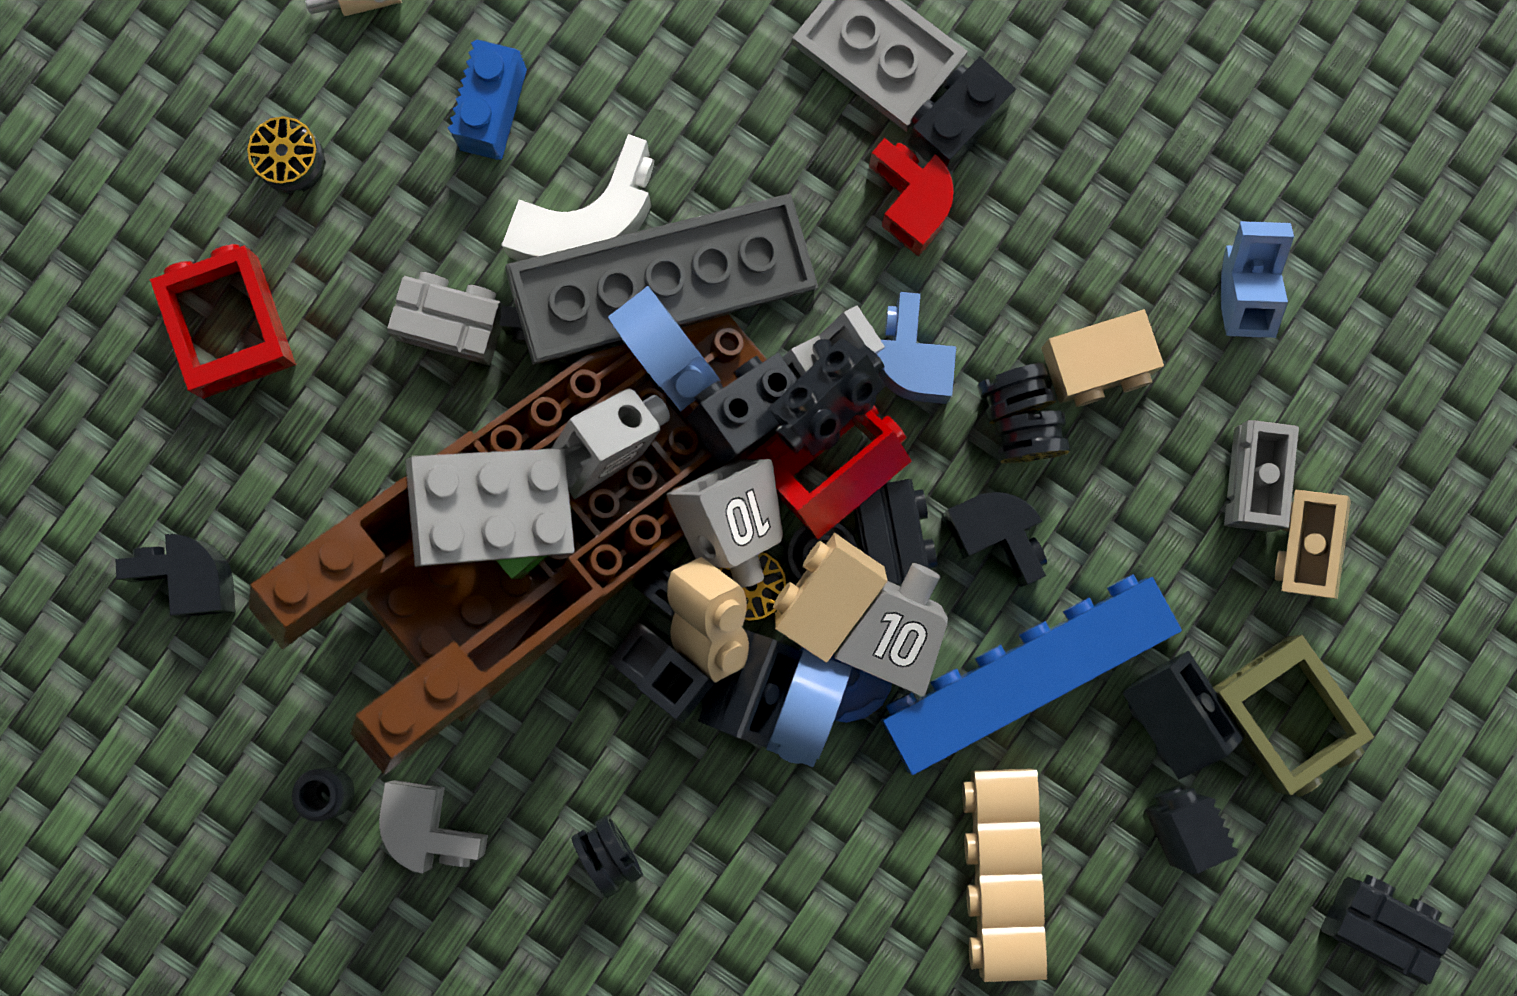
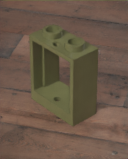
M1303 635L1287 636L1213 687L1244 734L1245 738L1241 741L1277 793L1287 795L1295 793L1297 797L1313 791L1323 782L1321 774L1334 765L1342 768L1356 761L1365 752L1361 746L1374 738ZM1298 664L1346 733L1290 772L1242 701Z

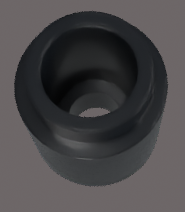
M325 767L310 770L301 775L294 784L292 802L296 811L303 818L316 822L340 816L349 809L354 799V784L349 775L339 768ZM325 784L330 791L329 802L322 796V788Z

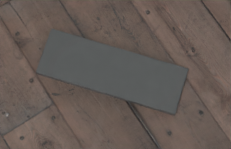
M791 193L509 263L505 266L533 365L624 341L608 316L647 286L650 287L679 326L804 294L819 288Z

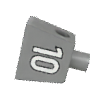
M627 389L569 419L551 449L564 448L568 491L574 499L643 455L660 432V426L668 422L670 418L668 408L660 397L652 395L642 401L634 390Z
M737 459L667 494L670 505L696 559L702 557L714 567L730 568L733 581L741 587L755 585L764 579L758 554L780 543L783 537L774 467L771 459Z
M912 563L901 587L887 581L835 651V659L924 697L948 621L942 606L930 600L940 576L927 567Z

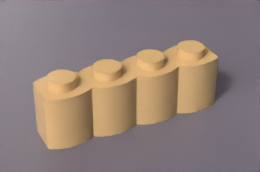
M972 770L971 782H963L962 784L964 813H972L973 833H965L964 837L966 864H975V885H967L969 917L977 916L978 937L969 938L971 969H979L980 977L984 982L1047 980L1037 770Z

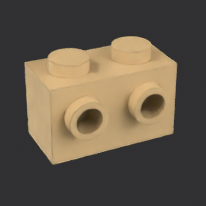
M1145 309L1049 338L1041 348L1059 403L1074 399L1076 407L1105 398L1103 390L1118 385L1122 386L1123 392L1147 386L1153 383L1151 375L1164 367Z
M1295 490L1294 501L1291 502L1289 528L1282 529V531L1289 532L1287 551L1278 552L1275 569V580L1283 581L1281 591L1338 599L1351 505L1349 496Z
M836 533L832 535L826 545L819 541L812 548L803 563V567L807 571L796 585L789 582L782 589L773 605V608L777 610L775 613L776 629L826 663L888 581L883 565Z

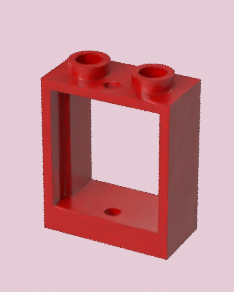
M237 244L219 247L210 253L211 257L194 264L190 261L172 264L163 270V275L150 279L187 390L203 399L296 365L260 260L245 245L240 247ZM240 271L265 342L200 365L176 294Z
M875 405L869 412L863 415H855L840 430L841 437L855 425L872 442L811 493L793 476L823 451H818L814 456L803 449L795 453L775 434L747 457V459L772 460L778 498L817 539L821 538L912 462L901 444L907 439L906 435L890 416L887 415L881 420L877 416L879 412Z

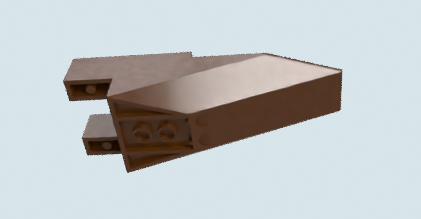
M729 314L681 328L717 374L723 387L735 381L736 377L733 372L753 357L758 356L761 362L767 360ZM627 344L584 356L473 434L472 431H469L436 454L551 449L570 418L627 389L634 390L642 401L652 395L660 397L668 408L670 418L668 422L660 426V432L643 455L578 498L574 499L569 492V502L572 507L570 512L574 553L548 556L522 579H511L496 560L415 567L406 475L250 584L249 609L282 650L358 596L416 666L417 669L356 714L350 732L383 775L391 771L457 718L463 722L685 536L670 505L667 494L719 469L720 466L686 419L699 405L696 400L680 411L664 390L649 375ZM755 444L754 446H752L751 448H749L748 450H746L745 452H743L727 464L737 459H747V457L752 453L753 449L757 444Z

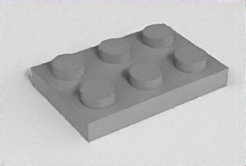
M822 0L792 37L793 46L906 132L912 125L910 120L916 111L928 99L932 100L949 76L965 60L968 53L966 49L901 0Z
M564 448L411 456L405 459L415 567L574 553Z

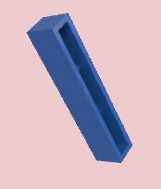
M1132 574L1107 587L1111 596L1094 605L1089 597L1064 610L1063 613L1067 620L1049 628L1046 621L1019 634L1023 643L1005 652L1002 645H999L975 658L979 667L961 676L956 668L930 682L934 691L926 694L924 697L916 700L913 692H910L886 705L890 714L881 718L880 721L907 772L914 775L1181 632L1182 629L1154 578L1150 577L1137 581L1135 575Z

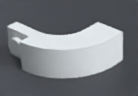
M628 134L607 189L595 202L585 208L571 212H557L519 200L502 243L507 256L522 261L637 232L651 208L649 193L637 189L638 186L644 188L647 186L654 166V159L649 158L647 140Z

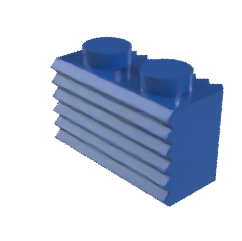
M477 39L471 42L473 50L468 52L471 59L466 61L468 68L463 71L466 77L461 80L463 87L458 89L461 96L455 99L458 105L453 108L455 115L450 117L453 124L447 128L460 151L502 160L527 68H525L526 65H524L523 58H521V52L517 49Z

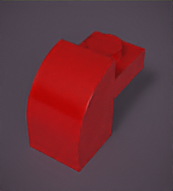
M884 138L872 152L869 167L902 194L885 212L881 226L919 257L938 235L946 221L954 194L952 178L946 165L936 154L922 169L918 165L919 159L908 147L901 143H897L894 146Z

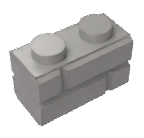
M420 272L418 279L404 276L398 290L396 305L393 307L387 333L400 342L490 365L497 345V338L501 331L500 319L503 305L500 301L495 300L496 293L475 285H468L466 292L448 288L449 281L447 279L427 272Z
M1248 420L1234 428L1227 498L1231 502L1226 505L1224 526L1275 532L1280 529L1289 528L1299 432L1298 426Z

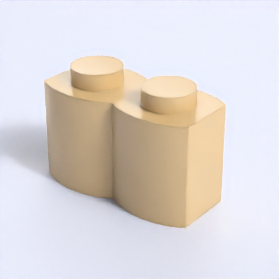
M702 557L673 570L668 581L667 595L669 604L675 612L671 624V640L675 650L714 682L744 668L748 657L749 642L747 634L742 628L747 608L746 596L742 587Z

